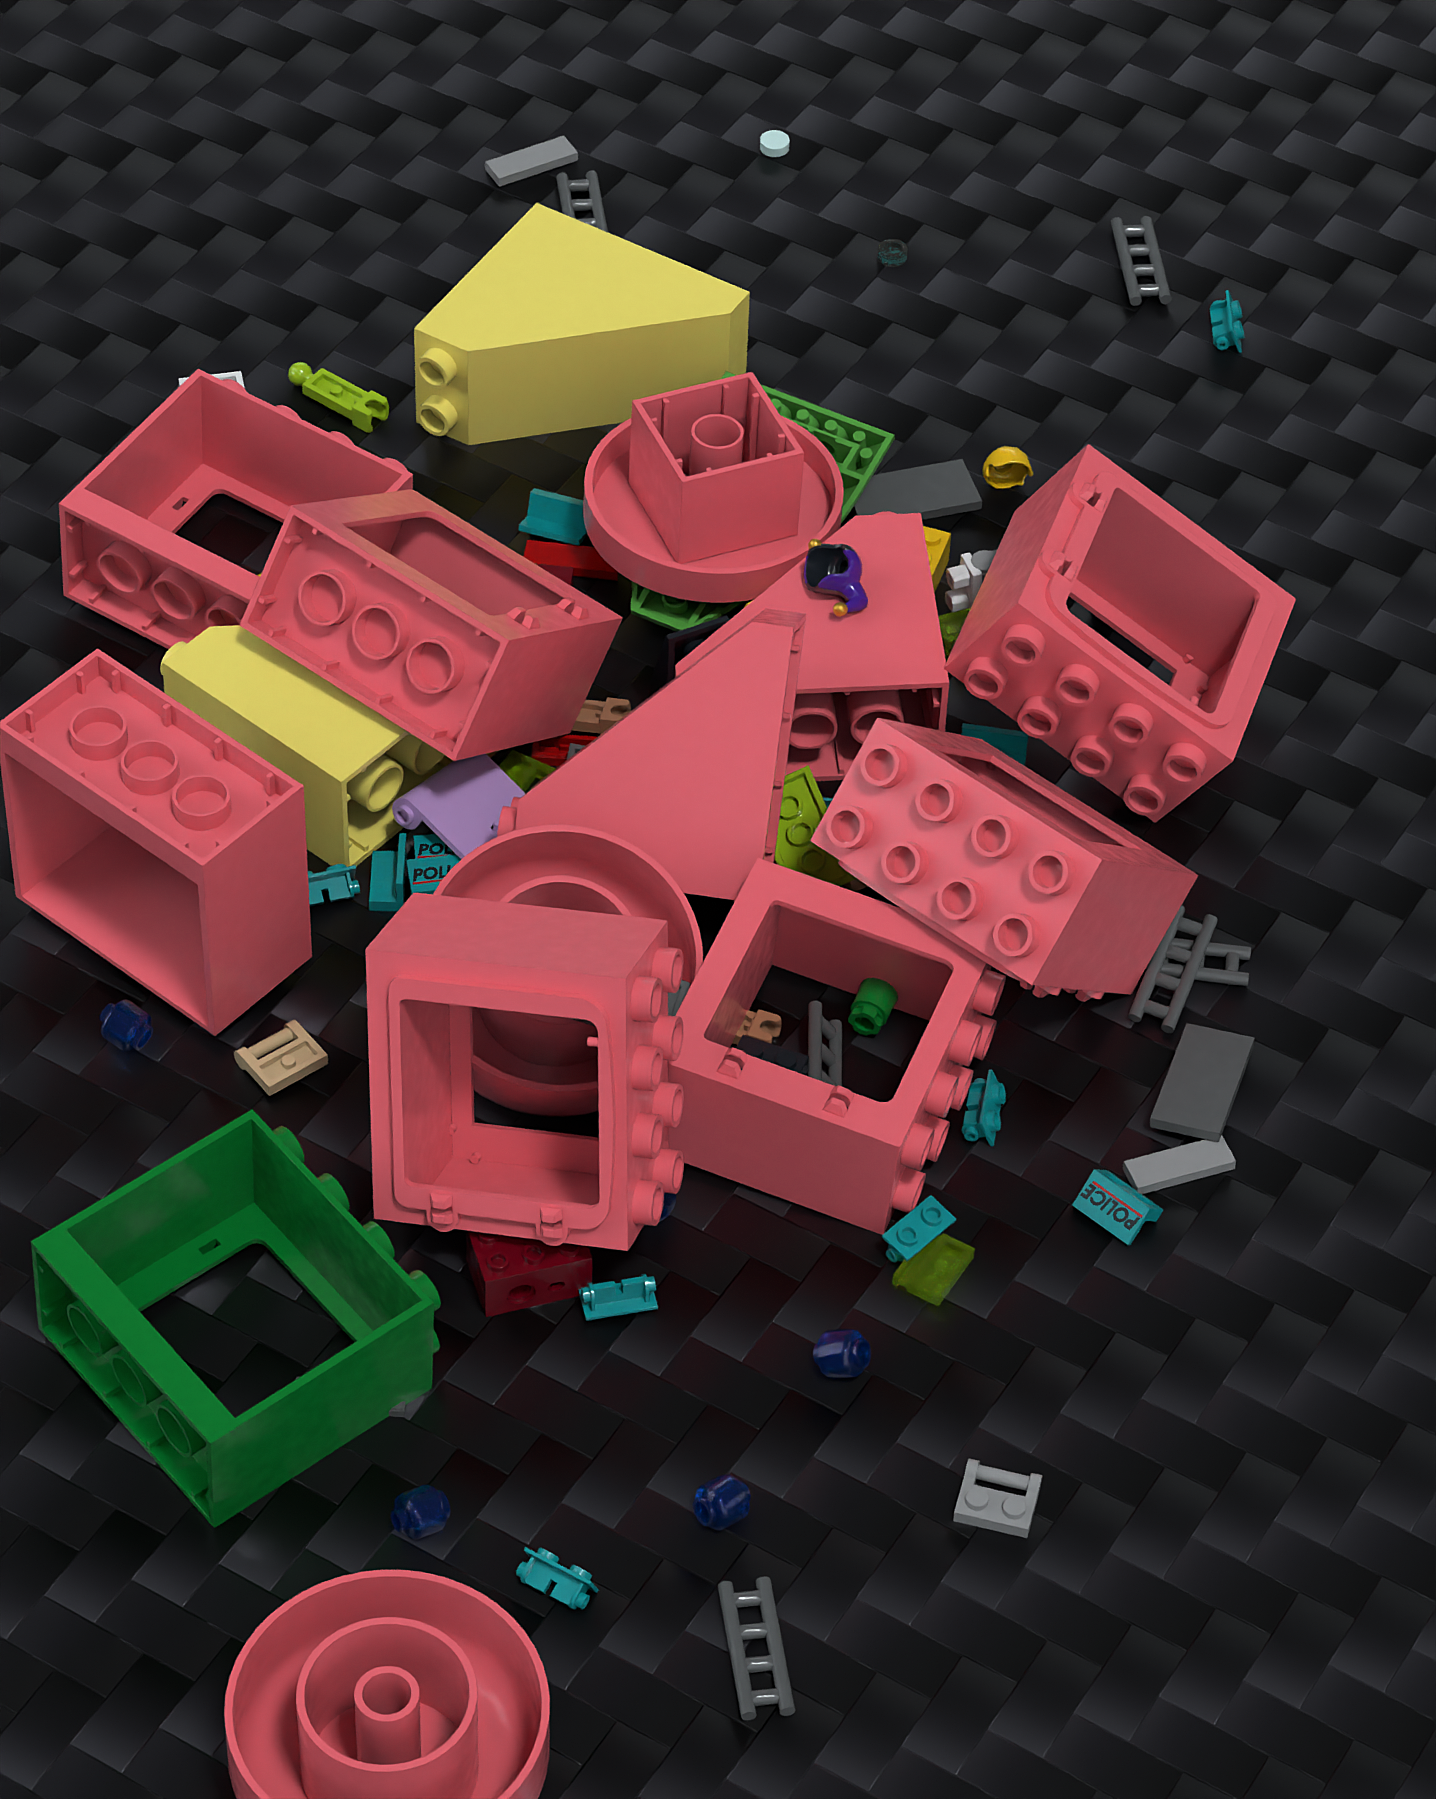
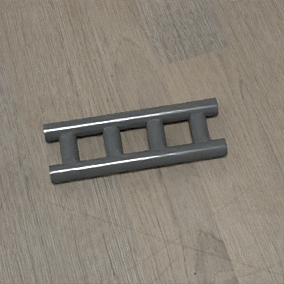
M589 171L586 173V179L568 180L566 173H559L556 176L562 214L575 219L574 212L592 210L593 218L577 220L608 232L597 173ZM589 191L590 199L572 200L571 192Z
M1149 216L1142 217L1140 219L1141 225H1123L1121 218H1113L1111 220V227L1130 304L1134 306L1139 305L1142 302L1141 297L1159 296L1162 304L1170 303L1172 297L1152 218ZM1144 236L1145 244L1128 245L1126 237ZM1149 256L1150 264L1133 265L1131 257ZM1154 276L1155 284L1138 285L1136 277Z
M1182 905L1148 964L1128 1014V1018L1133 1022H1140L1144 1013L1164 1019L1161 1029L1166 1033H1173L1218 922L1217 917L1210 914L1205 915L1202 923L1183 918L1185 908ZM1177 930L1197 936L1191 951L1171 945ZM1166 957L1186 964L1180 979L1160 972ZM1155 985L1175 991L1169 1006L1149 1000Z
M1174 938L1171 945L1191 951L1195 940ZM1209 942L1195 980L1248 986L1249 973L1239 972L1238 970L1239 959L1250 960L1251 947ZM1205 955L1226 958L1225 970L1205 968ZM1166 957L1160 972L1180 978L1185 965L1170 963V958Z
M811 1001L808 1004V1076L834 1086H842V1022L837 1019L828 1022L822 1016V1003ZM822 1035L828 1039V1048L822 1043ZM822 1062L828 1067V1075L822 1070Z
M769 1577L758 1578L756 1580L757 1590L734 1593L731 1581H722L718 1584L740 1714L743 1720L754 1719L756 1717L755 1706L778 1704L780 1714L783 1716L795 1713L772 1584ZM760 1605L763 1623L740 1625L737 1608ZM766 1638L769 1655L746 1658L743 1640ZM772 1671L775 1688L752 1691L749 1673Z

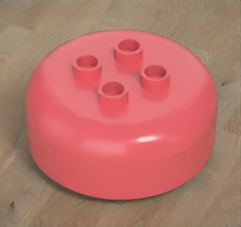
M542 825L511 831L480 845L463 857L447 873L433 893V895L668 920V947L681 949L683 953L682 980L689 982L691 986L703 963V946L696 917L677 882L647 853L635 845L603 831L572 825ZM472 1007V1062L475 1092L498 1105L530 1115L572 1117L599 1111L598 1047L587 1046L588 1037L598 1038L596 1027L566 1017Z
M374 1570L344 1575L322 1582L285 1602L256 1628L237 1657L229 1677L225 1695L224 1717L229 1774L237 1799H538L541 1793L549 1762L550 1696L542 1661L526 1632L509 1613L484 1594L457 1581L418 1571Z

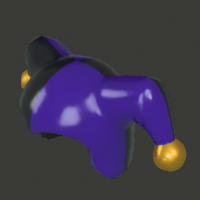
M818 539L810 540L804 566V579L807 588L813 592L842 597L846 603L839 602L833 606V612L838 617L844 616L846 613L859 612L865 609L868 605V597L860 583L862 562L857 552L846 544H823Z

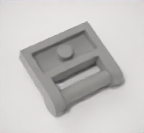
M969 1458L955 1507L953 1521L1027 1538L1043 1475L1031 1473L1030 1476L983 1466L980 1465V1461ZM976 1479L1027 1491L1026 1496L975 1485Z

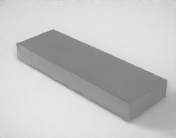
M561 136L485 161V170L500 187L578 160V152L565 136Z
M1221 1135L1219 1142L1204 1139L1124 1161L1123 1171L1132 1188L1141 1194L1233 1170L1236 1166V1160Z

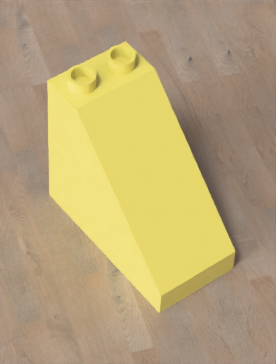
M536 203L414 328L416 422L433 435H446L467 445L622 423L631 418L632 400L719 380L726 371L735 375L746 373L750 292Z
M240 625L210 626L189 643L181 641L174 644L162 659L160 671L164 679L165 694L304 785L307 850L331 866L336 864H345L346 867L357 866L370 856L373 851H376L401 831L404 827L397 823L392 811L395 800L454 761ZM499 751L490 752L486 754L491 758Z

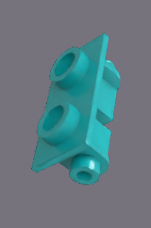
M1225 290L1226 299L1222 301L1216 300L1210 306L1213 344L1220 350L1236 345L1238 351L1242 352L1241 339L1245 338V333L1241 321H1238L1239 318L1243 317L1241 306L1238 300H1232L1229 290Z
M336 864L328 867L324 872L315 874L312 871H308L310 907L324 904L323 891L328 892L330 903L354 898V894L360 893L358 880H354L356 865L346 867L345 864Z
M992 1069L988 1071L987 1080L977 1078L970 1084L967 1108L970 1111H965L962 1133L965 1139L976 1141L980 1137H986L990 1147L994 1146L996 1131H999L1001 1128L999 1114L1001 1104H1004L1006 1100L1004 1085L998 1082Z
M930 1195L882 1235V1238L889 1244L886 1251L888 1259L892 1262L909 1261L957 1219Z
M642 1274L641 1277L622 1279L621 1283L616 1284L614 1281L592 1284L591 1282L587 1283V1287L578 1290L586 1321L658 1309L654 1291H656L654 1276L647 1277L646 1274Z
M525 1547L524 1551L530 1559L528 1563L521 1562L516 1571V1575L521 1577L520 1581L544 1594L552 1581L557 1583L550 1596L574 1610L577 1607L580 1609L586 1607L590 1598L586 1594L588 1589L595 1593L598 1592V1588L590 1581L592 1575L589 1572L573 1564L570 1569L557 1564L559 1558L543 1548H539L536 1553Z

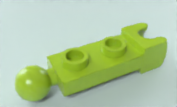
M303 362L294 363L289 368L288 377L290 382L296 386H301L304 395L351 419L352 425L371 433L373 431L371 425L372 417L380 420L388 418L389 404L384 396L372 390L366 392L323 368L313 374L311 367Z

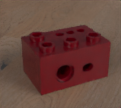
M466 1231V1261L485 1317L579 1296L578 1290L587 1287V1283L592 1282V1256L588 1246L569 1243L550 1246L537 1239Z

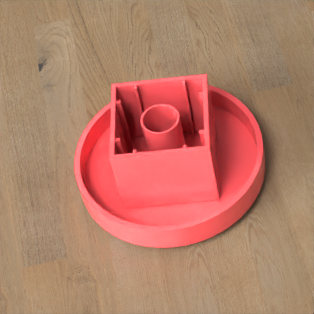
M753 372L632 400L631 418L611 430L596 446L589 458L584 479L583 516L587 534L597 552L611 567L629 580L649 590L679 599L710 603L739 602L756 599L803 560L808 554V543L810 540L818 539L823 543L841 528L844 488L839 467L827 448L805 428L781 416Z

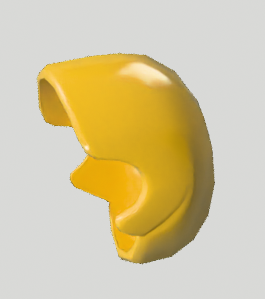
M1003 446L997 448L987 457L982 467L984 479L996 489H1006L1016 485L1023 486L1025 477L1027 475L1033 476L1027 455L1016 447Z

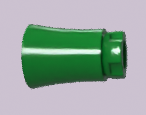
M867 978L861 982L848 1017V1022L856 1032L867 1036L869 1034L876 1035L881 1030L898 1001V994L894 987L878 978Z

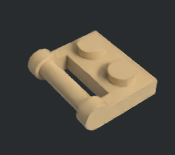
M296 1020L286 1023L283 1030L249 1048L242 1047L234 1052V1058L242 1070L246 1069L269 1096L328 1064V1054Z

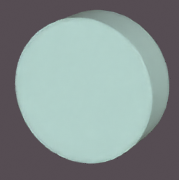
M770 130L763 133L760 137L761 152L769 157L785 155L789 151V136L779 130Z

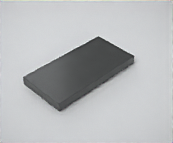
M963 459L873 475L851 510L854 516L874 515L883 511L896 514L921 513L922 520L982 509V499Z
M1186 1023L1152 1112L1150 1127L1219 1142L1254 1048L1255 1038Z

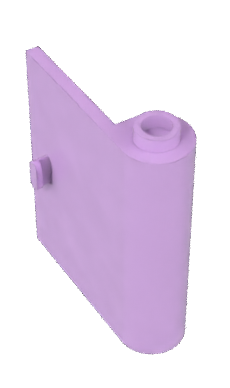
M482 754L451 762L395 800L392 811L397 823L406 829H415L424 822L462 859L480 845L497 837L502 807H510L513 797L521 798L526 793L487 754Z

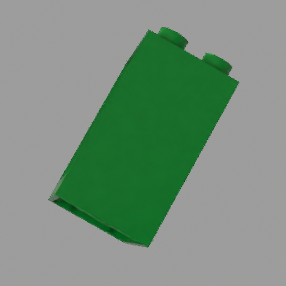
M253 1109L31 1241L39 1330L214 1528L387 1418L389 1411L402 1401H406L407 1405L432 1389L433 1354L440 1349L439 1340L433 1328L434 1311L440 1308L441 1301L432 1281L420 1270H414L407 1274L394 1260V1248L385 1231L374 1221H369L362 1226L348 1212L349 1201L339 1182L328 1173H324L317 1178L303 1164L305 1161L304 1153L293 1133L284 1126H279L272 1131ZM259 1243L270 1250L355 1343L235 1418L140 1312L245 1247Z

